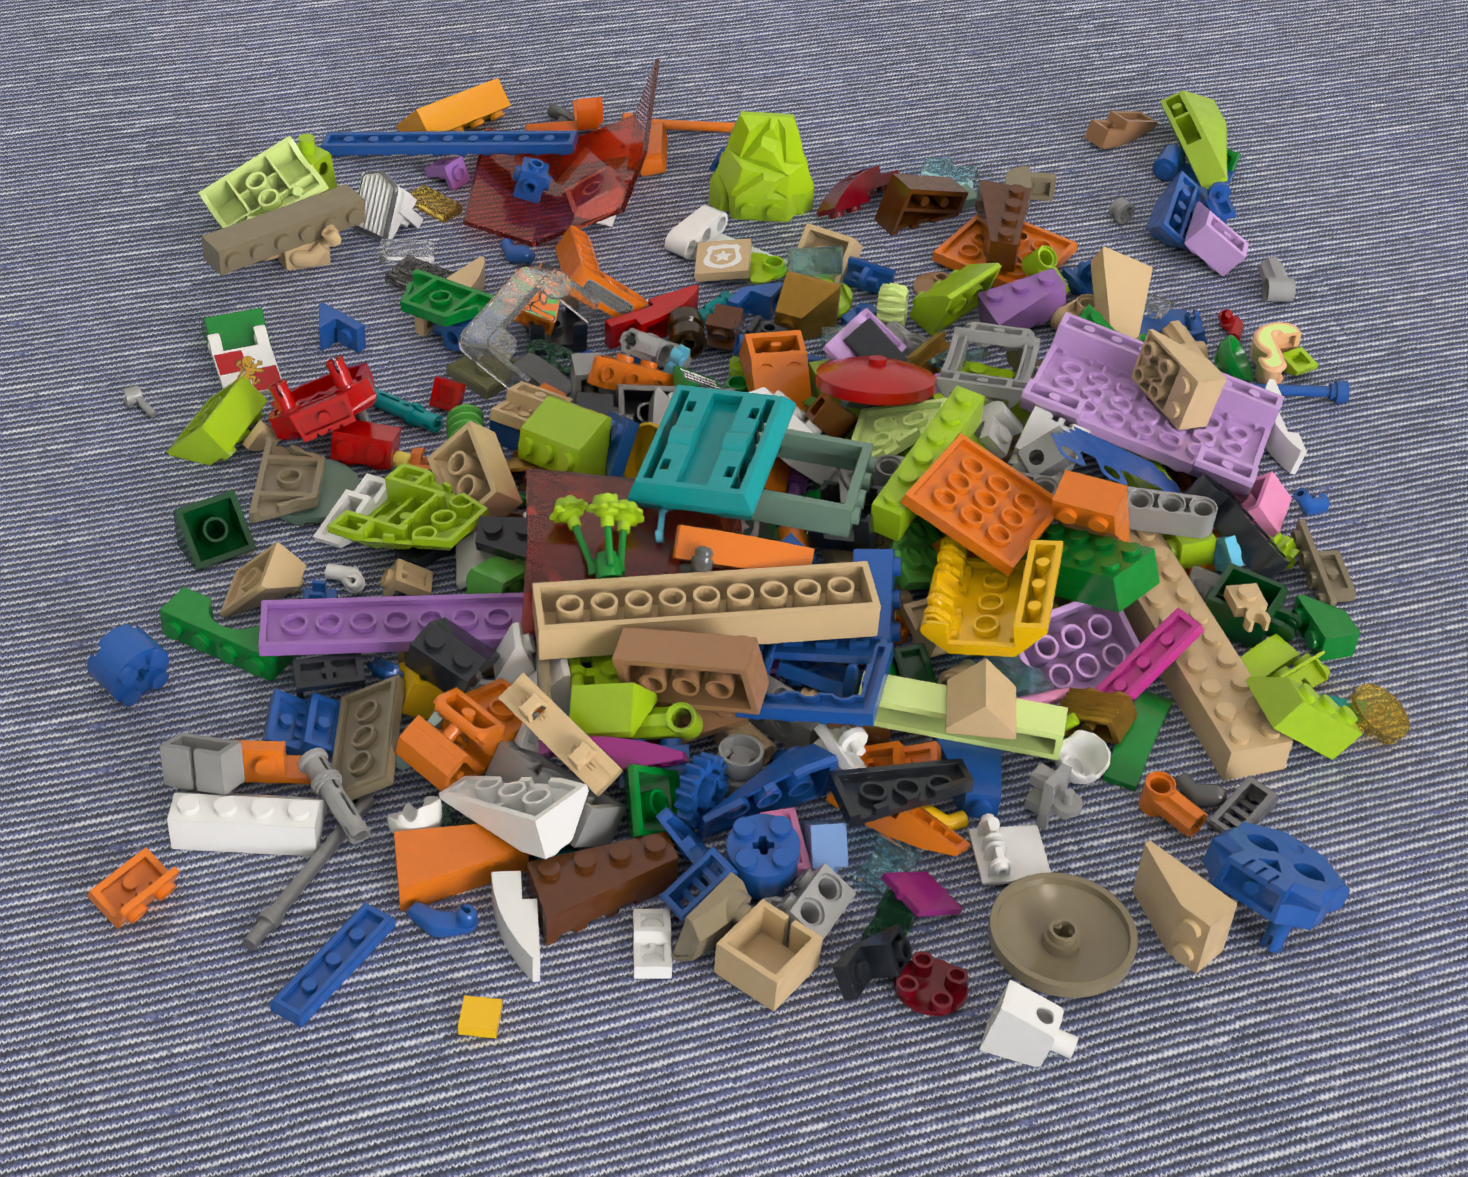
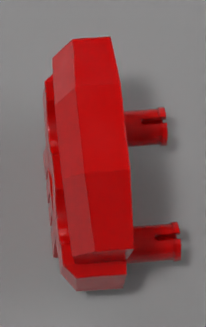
M340 355L335 357V363L332 358L324 363L329 374L304 383L291 391L286 379L278 380V387L276 382L270 384L267 388L274 400L270 402L273 411L269 412L268 419L277 438L289 441L302 437L304 442L317 438L318 434L322 436L329 433V429L332 431L339 429L341 424L344 427L356 422L354 415L373 406L377 398L374 377L367 362L347 367L343 356Z

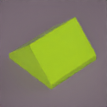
M634 682L572 685L569 718L588 736L633 738L658 701L656 693Z

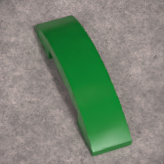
M1145 690L1136 698L1133 704L1138 716L1120 744H1115L1110 758V765L1104 773L1103 781L1134 792L1136 791L1144 773L1148 757L1162 725L1164 726L1174 700Z

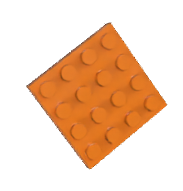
M978 213L933 251L932 261L953 270H961L968 264L986 263L983 251L984 243L980 236L981 227L978 225L977 219ZM1025 222L1014 271L1000 270L992 287L996 288L1018 279L1029 277L1024 273L1021 262L1025 256L1039 247L1046 245L1055 251L1058 260L1056 267L1058 269L1076 253L1078 243Z
M962 433L908 490L901 501V504L913 513L928 521L941 532L947 534L967 550L973 552L1007 576L1012 573L1028 553L1030 540H1038L1054 521L1053 494Z

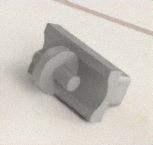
M1040 763L1030 775L1029 784L1035 787L1028 793L1024 807L1038 815L1036 825L1043 830L1048 827L1049 818L1053 815H1059L1061 819L1067 820L1078 816L1082 811L1083 801L1073 789L1068 788L1072 767L1064 763L1056 771Z

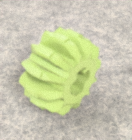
M890 283L882 284L880 287L876 317L885 326L888 322L897 321L903 327L905 326L909 305V290L905 285Z

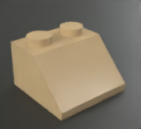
M806 223L788 271L815 278L834 279V283L841 284L842 286L848 268L849 257L859 258L863 246L855 238Z

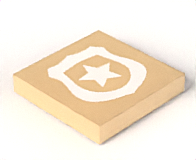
M751 238L698 242L694 272L695 282L750 278Z

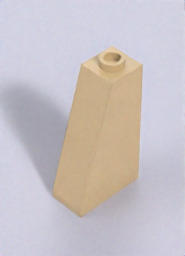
M1103 246L1091 260L1095 310L1101 313L1103 318L1116 331L1132 338H1137L1140 333L1153 267Z

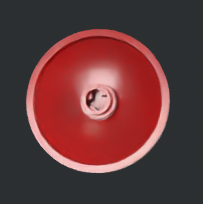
M881 355L856 356L831 360L821 364L816 370V386L822 392L845 401L870 405H906L931 398L935 394L936 377L929 370L906 361L887 358Z

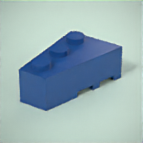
M854 549L853 562L868 561L881 605L877 636L872 637L889 638V643H893V648H895V642L901 641V623L895 622V609H901V590H895L896 576H901L902 571L901 557H896L894 549ZM859 637V641L864 640V637Z

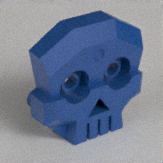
M1245 821L1238 828L1234 827L1225 830L1214 837L1202 860L1208 871V877L1210 878L1208 882L1225 895L1229 894L1270 921L1259 942L1265 948L1268 941H1270L1271 944L1267 950L1274 953L1282 951L1291 928L1313 929L1323 921L1326 913L1342 908L1350 892L1345 882L1322 854L1286 832Z

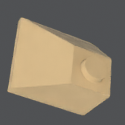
M277 541L236 570L219 614L224 618L260 607L261 600H280L289 593L291 595L295 594L304 583L302 577L307 565Z

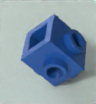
M524 156L522 165H516L512 180L516 181L513 196L538 204L542 191H548L552 176L548 175L549 164L536 158L531 159Z

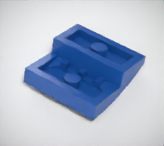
M275 689L270 697L262 741H285L286 754L302 756L311 749L323 748L329 757H333L340 702L312 692L308 700Z

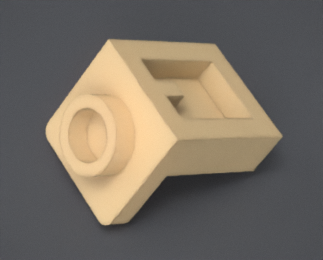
M398 558L391 569L387 568L382 575L380 586L384 587L383 597L393 596L396 590L408 596L430 595L433 571Z

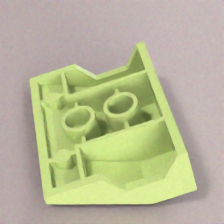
M288 136L198 192L216 222L223 229L320 194L329 187L313 165H310L302 155L292 137Z

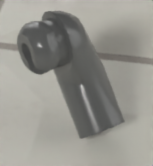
M698 546L695 549V556H692L691 563L681 564L678 573L712 571V549L706 546Z
M1188 773L1179 775L1175 780L1178 789L1198 807L1220 806L1227 800L1226 790L1217 784H1197Z

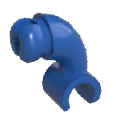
M1193 310V317H1190L1189 311L1186 312L1184 317L1189 333L1195 341H1204L1207 344L1199 311Z

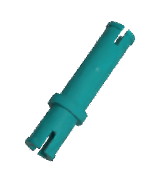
M375 387L377 398L373 404L374 407L402 418L410 426L417 425L432 433H438L444 423V420H442L443 416L424 409L417 402H407Z

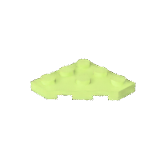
M947 398L925 400L906 405L862 408L851 440L873 444L872 456L877 457V459L884 455H897L916 443Z

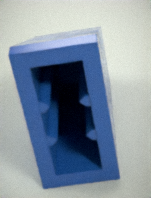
M933 737L932 741H937L941 746V760L962 758L974 779L972 791L952 797L958 810H963L967 817L981 819L985 814H993L997 818L1001 800L1002 750Z

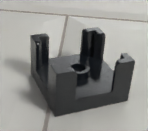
M573 292L565 293V311H558L551 336L545 334L543 325H535L534 321H529V327L524 326L529 351L537 356L580 353L587 350L588 324L586 317L581 318V297Z
M824 480L820 487V499L841 503L839 483L837 481ZM870 486V506L864 505V508L861 509L859 525H852L849 538L808 531L809 547L853 552L854 549H873L879 534L874 532L871 507L884 486Z

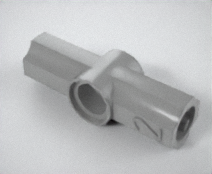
M634 328L623 332L619 340L621 351L658 363L659 367H665L669 362L672 349L674 347L678 349L679 344L662 339L653 333H645ZM690 354L683 364V368L689 367L692 360Z

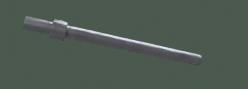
M370 794L362 796L355 804L362 818L374 805L375 799ZM340 825L334 829L272 906H266L256 918L257 924L242 941L247 949L255 950L268 933L275 932L284 920V913L347 838Z

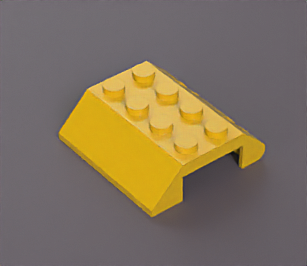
M951 537L944 538L940 544L937 556L938 564L934 568L926 602L928 605L924 610L920 626L921 634L948 654L999 657L1018 656L1048 633L1064 546L1063 541L1030 540L1027 560H1021L1012 573L1007 576L982 558H967V549Z

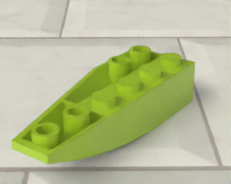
M1182 90L1161 100L1160 103L1181 148L1185 152V156L1200 186L1209 189L1215 182L1227 181V123L1214 99Z

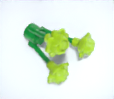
M616 493L594 495L590 505L584 502L582 498L577 499L573 495H567L565 498H558L556 500L554 512L549 515L550 520H553L555 524L567 523L569 530L574 532L587 563L588 575L590 577L595 576L596 579L623 577V574L626 573L624 559L627 534L630 533V526H637V523L644 522L643 510L638 508L634 501L630 502L627 499L618 501ZM585 509L587 512H594V515L600 517L601 527H604L606 551L597 553V559L594 561L580 530L582 524L579 518L584 514ZM614 523L617 525V533H619L618 554L613 551L611 527L614 526Z

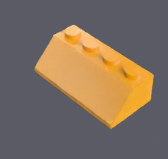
M496 78L416 109L396 127L400 132L465 131V127L470 126L471 129H475L485 123L484 120L488 118L491 121H495L505 115L503 111L509 108L511 104L499 79Z

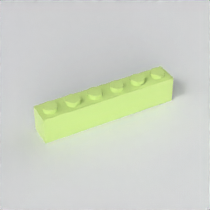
M893 675L887 676L874 726L1059 761L1068 712L1067 707L1016 698V740L945 733L947 685ZM861 681V685H860V689H859L858 695H861V692H862V689H863V688H862V681Z

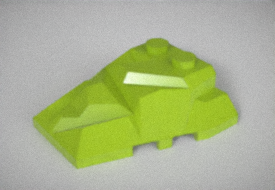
M740 111L728 138L726 149L721 153L719 164L710 177L709 205L720 211H730V217L738 220L788 222L794 215H803L811 211L813 208L814 181L810 176L807 157L804 155L802 140L794 114Z
M402 463L385 477L388 497L385 502L368 516L346 509L327 525L328 533L376 549H410L415 547L418 549L450 551L478 525L480 516L489 515V510L486 506L465 493L457 495L453 493L452 485L447 481L443 482L442 485L436 482L433 472Z

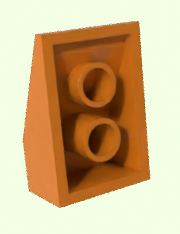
M1065 470L1052 499L1054 519L1066 528L1086 530L1092 534L1111 536L1114 539L1129 542L1127 485Z

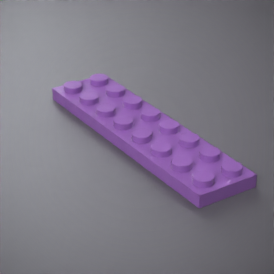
M531 592L261 600L259 655L407 652L412 641L430 621L444 617L491 649H497L510 626L516 622H519L524 633H530L534 640Z

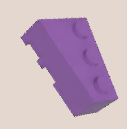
M1053 268L978 293L979 320L981 323L1030 329L1036 324L1041 326L1051 320L1054 312L1059 307L1066 305L1065 283ZM998 346L1001 351L1004 350L1003 346Z

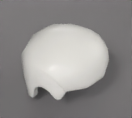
M1077 730L1063 740L1059 761L1055 760V765L1058 768L1064 763L1072 767L1069 781L1073 784H1091L1099 779L1108 769L1111 752L1105 741L1095 733Z
M427 796L424 799L423 806L418 809L414 808L410 803H406L401 813L387 815L388 827L393 834L394 831L440 827L442 823L441 799L438 796Z

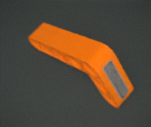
M570 225L555 247L566 287L613 318L646 308L648 302L641 295L600 270L590 237L579 228Z

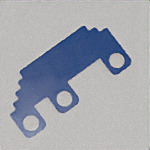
M1074 426L1075 431L1069 429L1070 432L1063 430L1064 434L1057 432L1058 435L1051 433L1063 457L1085 466L1086 464L1080 451L1095 457L1102 473L1116 482L1127 485L1121 472L1123 470L1160 487L1162 491L1182 493L1177 483L1168 479L1166 474L1159 471L1152 462ZM1062 446L1073 450L1079 459L1075 460L1069 457L1062 450ZM1104 465L1113 468L1119 474L1120 479H1116L1108 474L1104 469Z

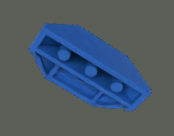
M1183 171L1177 174L1155 202L1146 229L1149 230L1153 238L1160 240L1164 245L1190 252L1184 242L1196 203L1198 201L1202 203L1199 197L1202 194L1200 187Z

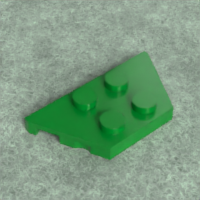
M419 269L413 270V280L408 282L406 293L402 295L400 300L402 312L444 327L498 311L503 307L502 298Z

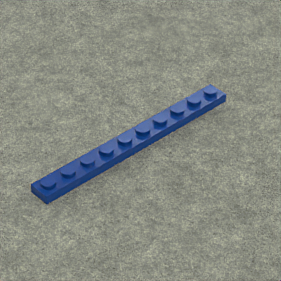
M577 130L327 132L321 148L333 156H391L393 154H406L408 156H416L418 154H431L433 156L443 154H456L459 156L467 154H482L484 156L492 154H507L510 156L517 154L567 155L574 153L579 139Z

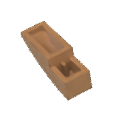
M1110 111L1107 120L1091 119L1084 138L1101 149L1113 148L1145 135L1155 128L1158 122L1141 111Z

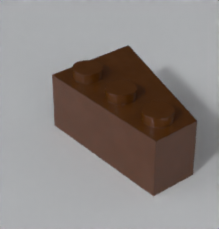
M893 173L874 220L890 235L898 234V230L906 227L915 229L923 222L930 221L935 223L959 216L969 192L951 177Z

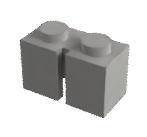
M181 732L160 745L165 786L177 787L184 792L197 790L210 794L228 795L233 789L245 782L241 741Z

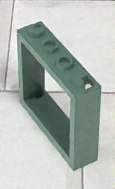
M787 429L776 457L855 471L845 502L842 504L763 489L750 520L849 538L852 525H859L861 509L864 508L866 494L870 489L872 475L874 476L877 457L872 456L873 444Z

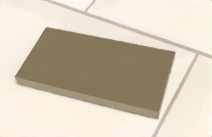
M400 675L390 677L341 697L331 767L340 772L342 776L341 785L351 801L389 787L394 783L397 757L395 750L399 739L405 681Z

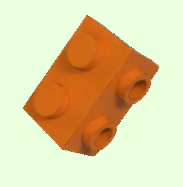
M145 847L88 892L87 897L118 929L126 921H129L131 924L138 921L148 911L149 908L146 905L155 898L161 902L168 897L177 887L174 882L180 871L175 866L168 871L151 851Z

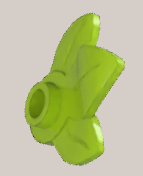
M752 252L750 278L745 280L750 279L752 284H766L785 276L787 266L784 259L779 256H768L767 254Z

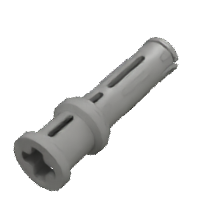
M314 748L305 752L299 758L297 766L300 772L307 774L314 794L323 797L350 843L358 844L366 840L371 830L360 816L348 794L344 791L341 785L342 776L338 770L331 767L326 750Z

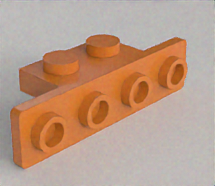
M617 353L616 358L604 355V357L595 355L587 383L590 385L614 391L618 384L674 386L673 374L657 369L658 363L641 359L640 364L633 362L634 357L622 353Z
M235 740L241 741L245 782L311 784L307 774L300 772L297 766L301 755H286L285 741Z

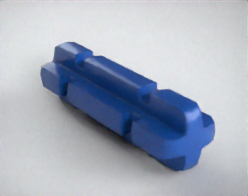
M375 656L373 662L368 661L367 668L372 670V675L382 680L396 675H400L402 679L404 677V672L399 670V665L383 657Z

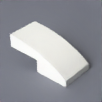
M633 909L634 979H672L670 909Z

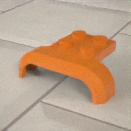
M602 97L573 100L574 121L525 124V131H582L598 129L603 123Z

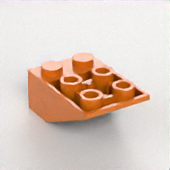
M801 330L745 334L739 357L748 392L762 387L767 388L773 393L779 390L795 402L796 406L802 411L807 410L803 402L812 395L807 351Z

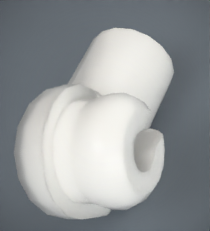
M331 563L327 564L325 570L326 579L341 581L346 590L352 594H357L364 589L365 579L358 568Z

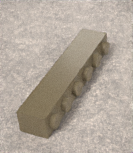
M345 184L203 235L201 238L204 260L222 276L324 238L322 231L328 225H334L339 232L365 222L364 198Z

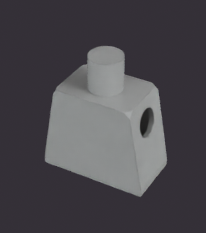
M1061 425L1017 452L1018 463L1011 467L1019 472L1053 476L1075 464V462L1066 459L1060 454L1051 433L1058 435L1057 432L1064 434ZM1062 446V450L1069 457L1076 460V453L1070 448ZM1038 459L1041 460L1042 463L1039 465H1033L1031 461Z

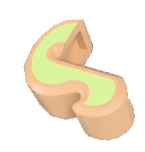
M1274 322L1260 326L1256 330L1252 339L1250 357L1257 365L1255 377L1259 383L1267 384L1269 379H1274L1277 384L1283 381L1284 378L1281 372L1285 370L1287 364L1282 352L1299 347L1302 332L1298 327L1289 323Z

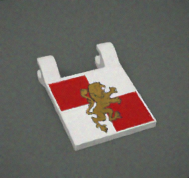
M265 325L253 327L256 345L223 351L218 333L207 336L209 342L208 350L213 358L222 389L242 375L262 395L271 393L267 388L270 384L276 382L278 387V380H281L282 377Z

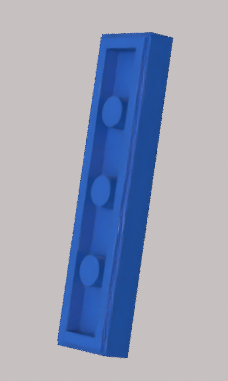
M365 902L270 1001V1010L295 1025L302 1027L396 927L395 918Z

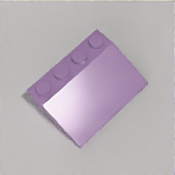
M1075 601L1052 610L1048 633L1016 657L998 656L1004 670L1026 695L1067 687L1080 689L1087 687L1096 688L1140 643L1123 610L1118 613ZM1055 703L1051 705L1060 706V703Z

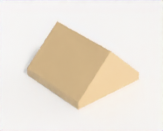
M987 658L947 680L945 733L1016 740V686Z

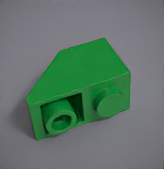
M1303 594L1297 595L1291 611L1297 615L1299 614V617H1301L1302 625L1298 632L1314 656L1323 650L1325 654L1319 658L1320 661L1353 656L1361 632L1348 613Z

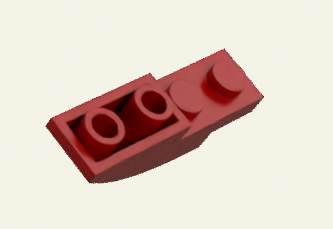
M695 284L650 298L646 308L605 320V344L609 349L621 346L619 342L623 332L630 330V328L645 333H653L660 338H665L668 336L667 317L673 310L683 306L698 310L699 286Z

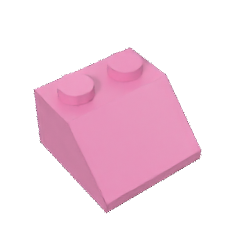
M1273 471L1256 478L1247 497L1240 494L1233 495L1269 536L1274 537L1281 531L1292 497Z

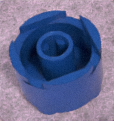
M130 624L121 625L108 632L98 642L101 649L97 655L94 656L91 653L87 662V670L90 676L126 707L136 704L141 694L149 689H159L164 686L169 678L166 672L169 664L167 651L141 627L133 628Z
M755 814L738 818L734 822L727 838L726 860L737 870L738 874L736 876L743 880L751 898L761 900L766 897L780 896L796 880L800 840L797 832L792 827L791 821L785 816L771 814Z

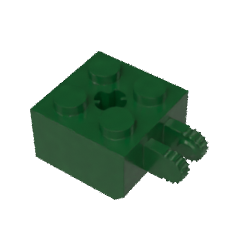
M1229 563L1205 601V604L1226 637L1250 648L1275 634H1278L1289 643L1294 638L1295 631L1302 625L1299 614L1297 615L1291 610L1283 608L1288 594L1284 584L1232 563ZM1257 583L1268 604L1266 612L1271 618L1268 630L1264 631L1262 626L1254 622L1252 632H1247L1244 629V616L1234 617L1223 596L1226 586Z

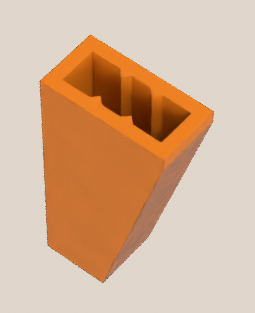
M479 824L394 831L400 911H408L418 901L426 905L490 884L491 872H526V862H529V856L532 855L519 851Z

